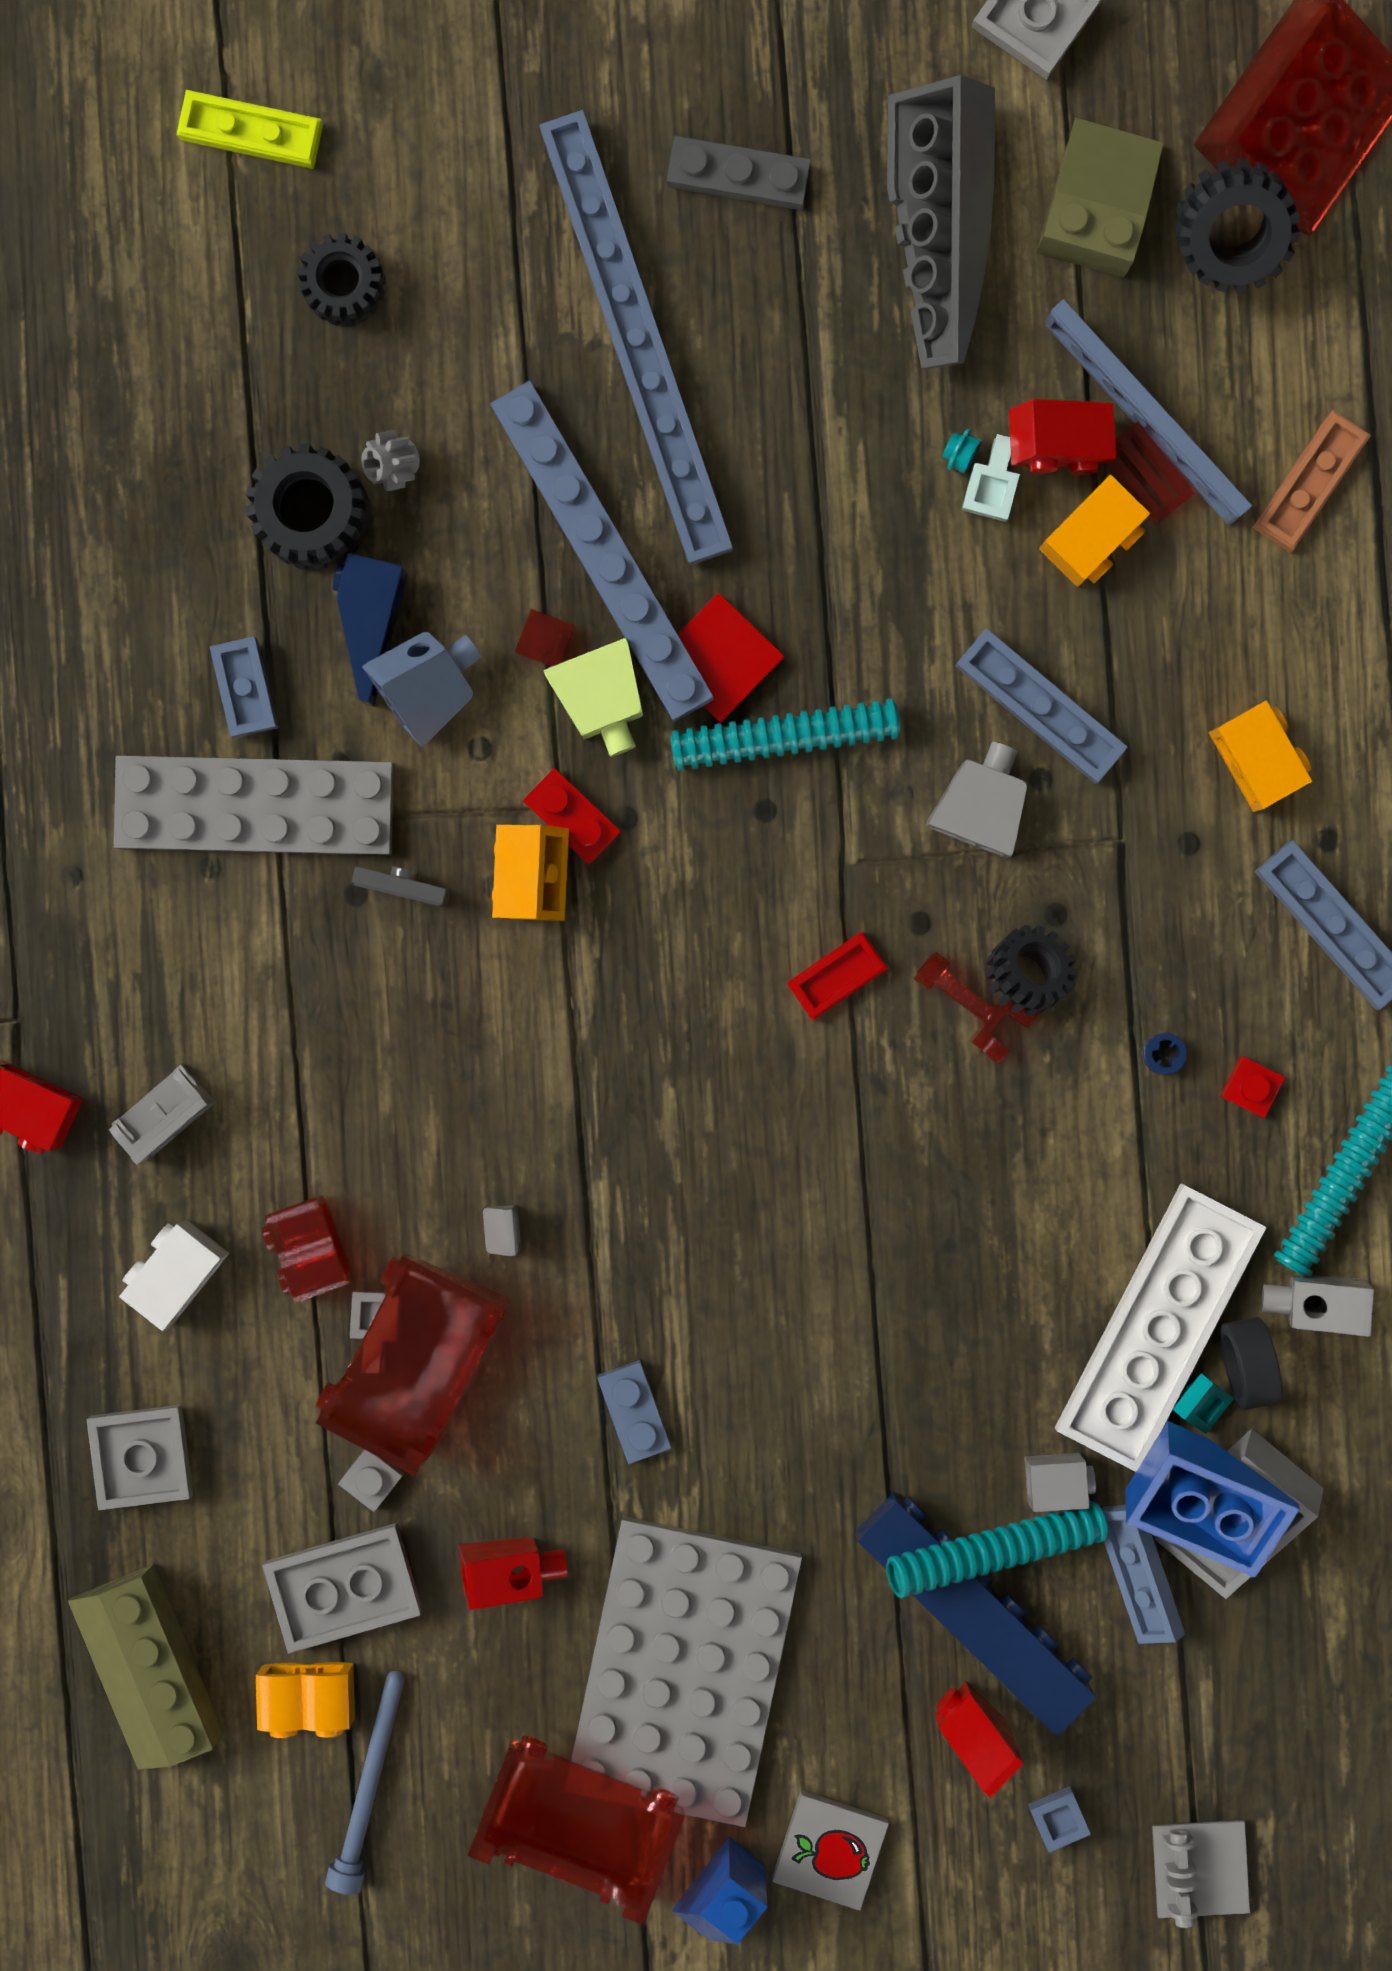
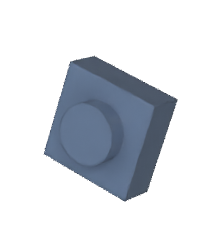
M1070 1786L1028 1804L1048 1853L1091 1835Z

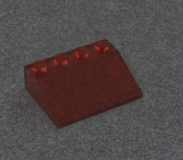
M1293 0L1193 145L1217 171H1219L1217 163L1227 160L1229 166L1234 167L1237 164V159H1248L1252 167H1255L1257 162L1267 166L1271 174L1275 171L1281 177L1294 200L1300 222L1297 223L1299 230L1305 235H1311L1392 119V54L1345 0Z

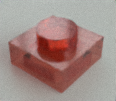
M531 609L515 653L548 667L561 664L575 626Z

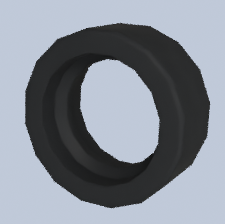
M1260 1317L1222 1324L1220 1341L1223 1361L1231 1390L1242 1410H1249L1280 1403L1282 1398L1280 1367L1266 1324Z

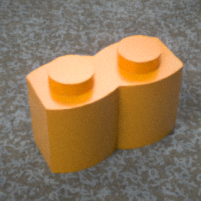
M272 1663L262 1665L256 1674L257 1730L270 1732V1736L274 1738L292 1737L298 1733V1730L316 1731L317 1736L325 1738L343 1734V1730L350 1729L355 1719L353 1663Z

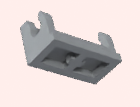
M180 1064L160 1084L123 1116L113 1122L109 1131L131 1156L133 1162L138 1165L150 1160L216 1101L184 1064Z

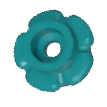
M966 429L963 436L956 432L951 436L942 458L949 461L947 465L949 471L956 469L966 474L972 465L982 443L981 439L971 435L972 429Z

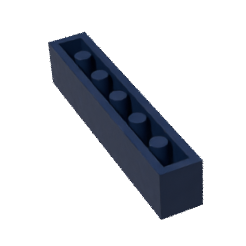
M894 1492L855 1530L857 1541L885 1569L890 1556L897 1555L901 1558L904 1552L909 1551L914 1554L918 1548L928 1550L930 1545L937 1544L941 1547L944 1541L949 1540L954 1543L955 1540L943 1529L935 1533L924 1522L928 1517L925 1511L909 1496L902 1501ZM976 1574V1577L970 1580L963 1577V1580L955 1584L950 1581L949 1585L945 1587L937 1585L934 1590L927 1591L923 1588L920 1594H912L1057 1737L1096 1698L1088 1683L1093 1678L1091 1674L1074 1657L1067 1662L1055 1650L1060 1645L1055 1638L1041 1625L1034 1630L1023 1619L1027 1612L1010 1594L1006 1593L1001 1598L990 1587L994 1580L989 1574L984 1576Z

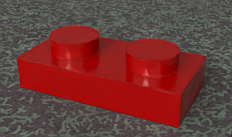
M555 768L522 800L548 826L569 828L568 845L589 865L621 833Z

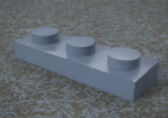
M1126 1505L1104 1506L1101 1509L1105 1514L1108 1524L1107 1538L1104 1543L1138 1644L1177 1642L1185 1635L1152 1534L1126 1523Z

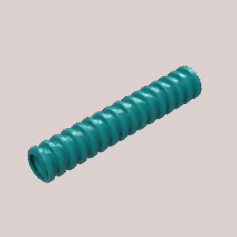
M888 698L885 704H879L878 700H874L871 702V706H865L864 702L857 704V708L852 709L847 704L843 706V710L837 711L834 706L829 707V712L822 713L821 709H815L814 714L808 715L807 711H801L798 717H794L793 713H787L784 719H779L778 715H773L771 721H765L764 717H760L757 723H751L750 719H746L743 721V725L736 726V722L733 721L729 722V727L724 728L719 723L715 724V729L708 730L707 726H701V731L693 732V728H687V733L679 734L678 730H673L670 738L674 765L678 771H684V766L691 765L692 769H698V764L706 763V767H712L714 761H720L721 765H725L728 759H734L735 763L741 762V757H748L749 761L755 760V755H762L766 759L770 757V753L775 752L778 757L784 756V751L791 750L792 754H798V749L805 748L806 752H812L815 746H819L820 750H826L829 744H833L834 748H840L842 742H848L849 746H854L856 740H862L863 744L869 743L870 738H876L877 742L883 741L884 736H890L894 740L898 739V734H900V720L896 702L893 701V698Z
M1387 1065L1385 1069L1387 1073L1386 1078H1380L1377 1082L1380 1085L1378 1091L1372 1090L1370 1094L1373 1098L1371 1103L1365 1102L1363 1105L1364 1115H1357L1355 1120L1358 1122L1356 1128L1350 1127L1348 1133L1351 1135L1349 1140H1342L1341 1146L1343 1150L1341 1153L1335 1152L1333 1155L1334 1159H1336L1334 1165H1327L1328 1175L1326 1178L1321 1176L1318 1180L1321 1184L1319 1190H1312L1313 1200L1311 1203L1306 1201L1303 1205L1307 1209L1304 1215H1297L1298 1225L1290 1227L1289 1232L1292 1235L1289 1240L1286 1238L1282 1240L1283 1250L1281 1252L1276 1251L1274 1254L1278 1262L1304 1277H1311L1313 1271L1310 1270L1313 1263L1319 1264L1321 1259L1317 1256L1320 1251L1326 1252L1328 1249L1325 1245L1328 1238L1334 1239L1333 1229L1335 1226L1341 1227L1343 1224L1340 1220L1342 1214H1349L1348 1204L1350 1201L1356 1202L1358 1197L1354 1194L1357 1189H1364L1363 1179L1371 1177L1373 1173L1369 1169L1372 1164L1376 1166L1379 1164L1380 1160L1377 1156L1380 1152H1386L1387 1147L1384 1145L1386 1141H1392V1066Z
M1089 1501V1509L1060 1510L1058 1513L1052 1511L1047 1513L1045 1517L1038 1515L1033 1520L1024 1519L1020 1524L1010 1523L1006 1528L998 1526L994 1531L987 1529L982 1531L980 1535L973 1533L967 1539L965 1537H958L954 1543L947 1540L941 1544V1547L933 1544L928 1547V1550L918 1548L914 1554L909 1551L904 1552L901 1558L893 1555L888 1558L886 1566L888 1581L893 1592L903 1599L908 1597L910 1592L914 1595L920 1594L923 1588L931 1591L937 1585L940 1587L949 1585L950 1581L955 1584L963 1580V1577L970 1580L975 1578L976 1574L984 1576L990 1570L998 1572L1002 1570L1003 1566L1009 1569L1014 1567L1016 1563L1020 1565L1029 1562V1559L1037 1561L1042 1558V1555L1048 1558L1053 1556L1055 1552L1062 1554L1068 1549L1076 1550L1081 1545L1087 1547L1092 1545L1093 1542L1101 1543L1106 1540L1108 1532L1107 1519L1100 1506L1094 1501Z

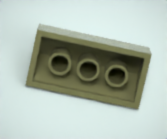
M149 1565L68 1600L69 1606L138 1770L171 1767L212 1750L224 1733V1730L155 1565Z

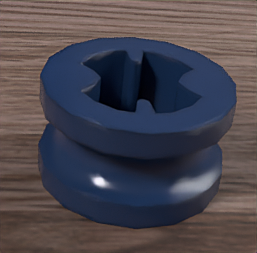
M1161 1033L1151 1037L1143 1048L1145 1065L1157 1074L1167 1075L1177 1072L1186 1060L1187 1050L1183 1041L1171 1033ZM1159 1041L1170 1042L1168 1048L1174 1046L1177 1051V1057L1169 1060V1067L1160 1066L1161 1060L1155 1062L1153 1059L1152 1051L1160 1048Z

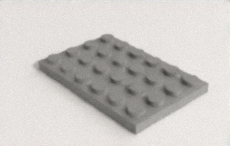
M622 1516L566 1790L736 1826H746L802 1560L801 1553Z

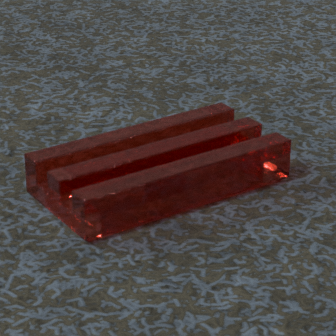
M1139 421L1115 439L1116 451L1120 448L1124 451L1166 505L1162 509L1156 505L1117 453L1116 459L1107 462L1132 496L1150 513L1149 517L1155 525L1195 494ZM1134 438L1177 493L1178 496L1174 498L1130 440Z

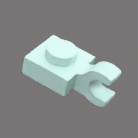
M996 435L992 444L988 466L974 463L962 511L1004 522L1008 520L1020 474L1007 471L1011 456L1010 437Z

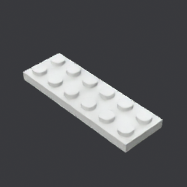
M1180 1184L1055 1426L1056 1431L1136 1472L1163 1429L1266 1227Z

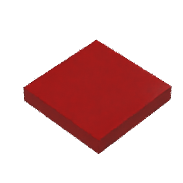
M719 593L678 634L714 698L713 701L702 707L719 723H722L784 659V655Z

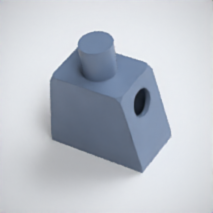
M423 632L367 662L362 668L401 726L423 747L472 699L473 691L462 675V672L482 658V656L466 635L445 649L429 632Z

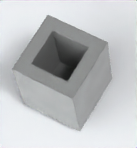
M1080 1453L1024 1456L1027 1502L1033 1512L1089 1509L1088 1494H1095L1096 1492L1095 1473L1093 1466H1086V1461Z

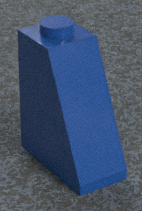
M728 1837L673 1907V1913L708 1940L738 1945L767 1908L765 1865Z

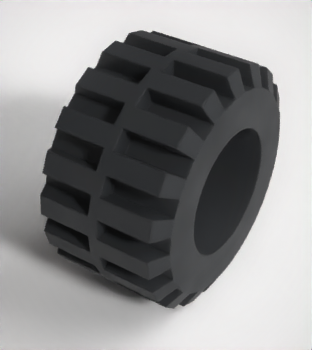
M1237 159L1236 166L1230 167L1226 160L1217 163L1219 171L1210 174L1207 168L1199 173L1201 182L1197 186L1190 182L1184 192L1187 198L1185 201L1179 200L1176 209L1179 218L1175 220V232L1186 266L1192 274L1196 272L1201 283L1208 286L1210 282H1213L1216 290L1222 292L1227 291L1228 285H1233L1236 293L1247 292L1246 284L1254 282L1256 288L1266 285L1264 280L1266 275L1271 273L1276 278L1283 271L1280 264L1282 259L1291 261L1295 254L1292 243L1299 242L1300 230L1297 223L1300 222V218L1288 188L1275 171L1271 174L1267 166L1259 162L1256 163L1255 167H1252L1248 159ZM1236 205H1251L1263 211L1261 227L1248 242L1235 247H1224L1210 239V230L1214 221L1228 208Z
M300 444V450L294 451L291 446L280 449L283 456L277 459L270 454L263 460L268 466L263 472L256 468L252 475V478L256 481L255 487L248 486L246 497L251 501V506H246L247 517L253 523L251 528L255 535L281 561L286 564L292 563L299 569L307 570L308 566H314L317 570L327 569L326 563L331 561L336 565L344 562L345 559L342 555L348 550L354 554L359 548L356 541L359 536L365 538L368 531L365 519H370V508L366 503L368 496L355 472L339 455L336 457L329 449L321 446L319 450H314L310 444ZM317 484L327 487L332 492L334 498L333 510L328 520L321 527L309 532H298L290 529L284 517L285 506L289 497L297 489L306 485Z

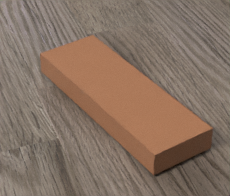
M1332 410L1326 416L1252 528L1287 552H1292L1371 435Z

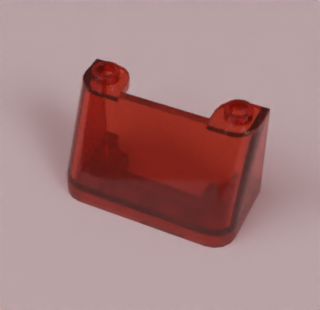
M405 1253L400 1260L393 1257L385 1269L380 1282L387 1285L384 1292L386 1296L344 1376L336 1385L328 1382L320 1394L315 1407L322 1411L315 1423L416 1476L427 1463L511 1300L495 1291Z
M522 1736L521 1741H511L475 1827L467 1856L490 1864L492 1856L499 1857L501 1854H504V1864L513 1867L514 1862L523 1864L600 1895V1902L609 1905L611 1897H614L613 1901L624 1907L622 1917L644 1925L685 1817L683 1807L677 1804L679 1797L669 1790L656 1786L653 1787L652 1791H648L548 1752L549 1746L536 1738Z

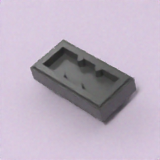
M355 866L352 879L355 886L441 907L447 906L451 891L446 888L417 882L419 872L392 866L390 875Z

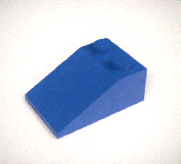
M1169 1421L1164 1425L1125 1489L1127 1524L1254 1578L1300 1510L1298 1502L1211 1439Z

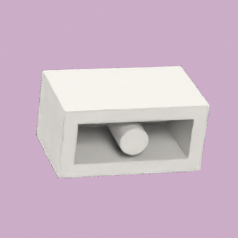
M187 1219L176 1224L174 1227L168 1223L152 1241L151 1245L156 1248V1251L145 1263L141 1259L138 1260L122 1280L128 1286L119 1297L161 1331L166 1330L175 1323L229 1254Z

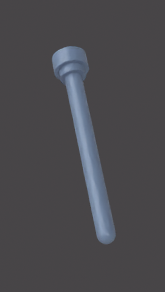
M392 1671L386 1677L342 1854L337 1855L335 1862L329 1864L325 1885L338 1893L358 1894L362 1888L365 1870L362 1868L363 1861L359 1858L404 1685V1676L400 1671Z

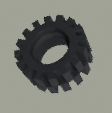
M338 233V239H333L330 234L322 236L325 241L324 243L318 245L316 241L312 242L309 245L312 252L309 255L304 252L300 258L303 267H298L297 276L301 282L298 283L300 291L315 314L322 320L324 317L327 318L329 324L337 325L338 321H343L345 326H352V320L357 318L362 323L368 319L366 313L369 310L373 313L379 308L377 304L378 299L383 300L384 298L383 284L386 283L382 267L374 251L369 245L365 246L362 239L354 236L353 240H351L346 233ZM342 263L353 266L359 273V283L356 289L346 296H335L329 293L324 283L328 270Z
M1030 925L1022 926L1019 930L1016 928L991 951L992 954L986 962V965L991 966L985 972L986 979H995L989 988L992 994L1000 990L1003 996L997 1001L1003 1006L1009 1001L1013 1003L1010 1011L1018 1014L1025 1008V1016H1033L1037 1012L1041 1015L1050 1008H1053L1073 989L1075 983L1072 981L1077 977L1078 969L1070 967L1077 962L1075 955H1065L1064 952L1070 946L1066 941L1059 946L1055 942L1059 934L1053 930L1045 936V927L1037 925L1033 930H1031ZM1019 957L1030 958L1039 965L1044 974V984H1035L1022 974L1018 965Z

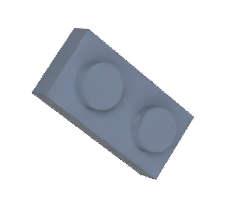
M253 636L210 646L230 737L238 738L277 729L278 723L258 638Z
M641 1359L599 1374L597 1379L628 1464L672 1449L671 1441Z

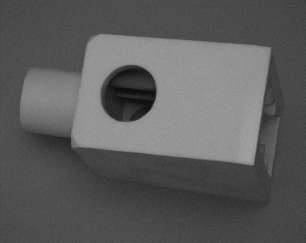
M992 742L983 765L966 759L936 805L925 827L1003 858L1011 857L1015 848L1027 790V782L1009 775L1018 751L1007 745Z
M1292 1274L1290 1277V1287L1263 1285L1262 1312L1288 1314V1321L1291 1327L1296 1329L1371 1337L1374 1289L1365 1279L1313 1275L1311 1277H1304ZM1309 1296L1321 1297V1302L1315 1309L1304 1308V1302Z

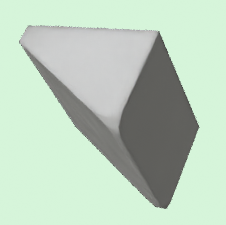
M516 1205L486 1207L483 1210L487 1252L504 1256H516L521 1250L518 1207Z

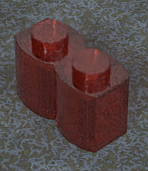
M323 1195L265 1215L266 1225L262 1226L264 1242L270 1252H277L282 1266L281 1269L277 1270L279 1284L286 1296L292 1295L295 1303L342 1287L353 1281L347 1257L338 1239L332 1215Z

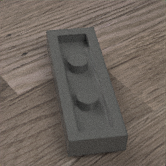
M674 136L666 184L669 188L802 210L811 159Z

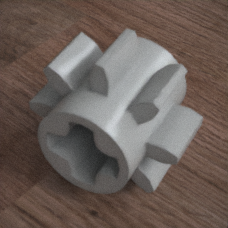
M396 430L376 433V440L366 442L367 448L362 453L361 462L365 475L373 484L383 483L385 491L405 488V482L415 480L414 473L419 468L420 459L416 446L408 437L398 438Z

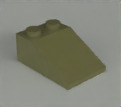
M1075 117L1036 253L1124 278L1135 259L1147 217L1163 142Z

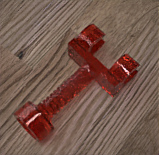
M938 951L933 952L917 971L913 979L927 991L932 987H941V990H945L948 996H952L953 1000L955 999L960 1005L963 1004V1008H966L967 1011L970 1010L973 1016H977V1019H980L982 1024L968 1041L994 1062L1000 1064L1010 1050L990 1035L992 1030L1006 1013L1025 1028H1029L1039 1014L1035 1013L1033 1016H1025V1008L1018 1014L1010 1011L1013 1005L1011 1001L1007 1002L1004 1006L999 1002L995 1008L990 1007L989 1004L986 1005L982 998L979 999V996H975L976 994L972 993V990H968L969 988L965 987L964 984L961 985L957 978L954 979L953 975L950 976L948 968L951 962Z

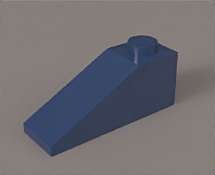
M348 553L345 564L339 563L336 568L333 590L338 591L337 602L358 698L365 705L374 707L378 690L362 666L389 651L408 574L402 566Z

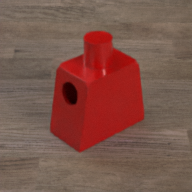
M533 1538L459 1544L463 1591L469 1611L543 1597L542 1581L567 1577L564 1549L539 1552ZM524 1566L520 1572L511 1573L514 1568Z

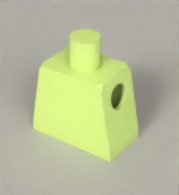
M626 638L543 670L547 680L583 739L601 733L610 757L622 754L636 747L627 723L642 717L643 712Z

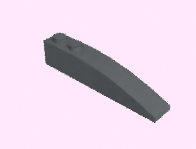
M963 75L888 95L887 191L890 203L895 204L899 225L895 227L897 243L904 246L908 267L903 270L906 288L912 289L915 307L911 311L921 368L926 370L963 364L965 361L977 316L991 233L995 168V87Z

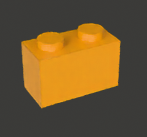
M1110 474L1044 541L1039 550L1077 587L1086 578L1094 584L1114 564L1108 556L1119 545L1127 551L1146 532L1140 524L1150 513Z
M1267 700L1208 732L1253 812L1265 809L1313 782L1308 774L1311 771L1308 758L1299 747L1293 748L1285 733L1288 731V724L1283 714L1277 707L1271 708Z
M496 825L492 918L565 921L569 828L545 825Z

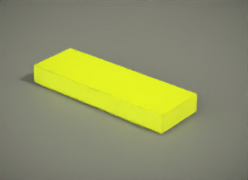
M186 90L176 135L181 141L314 169L323 122L315 117Z

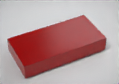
M861 931L786 982V984L813 1021L888 968L863 931Z

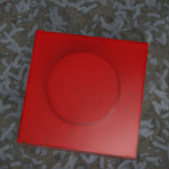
M1240 1056L1219 1097L1258 1117L1265 1118L1285 1077L1244 1056Z

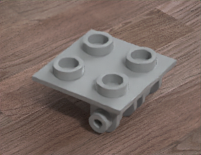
M1244 1820L1152 1825L1158 1918H1174L1176 1926L1189 1928L1194 1926V1919L1198 1916L1250 1913Z

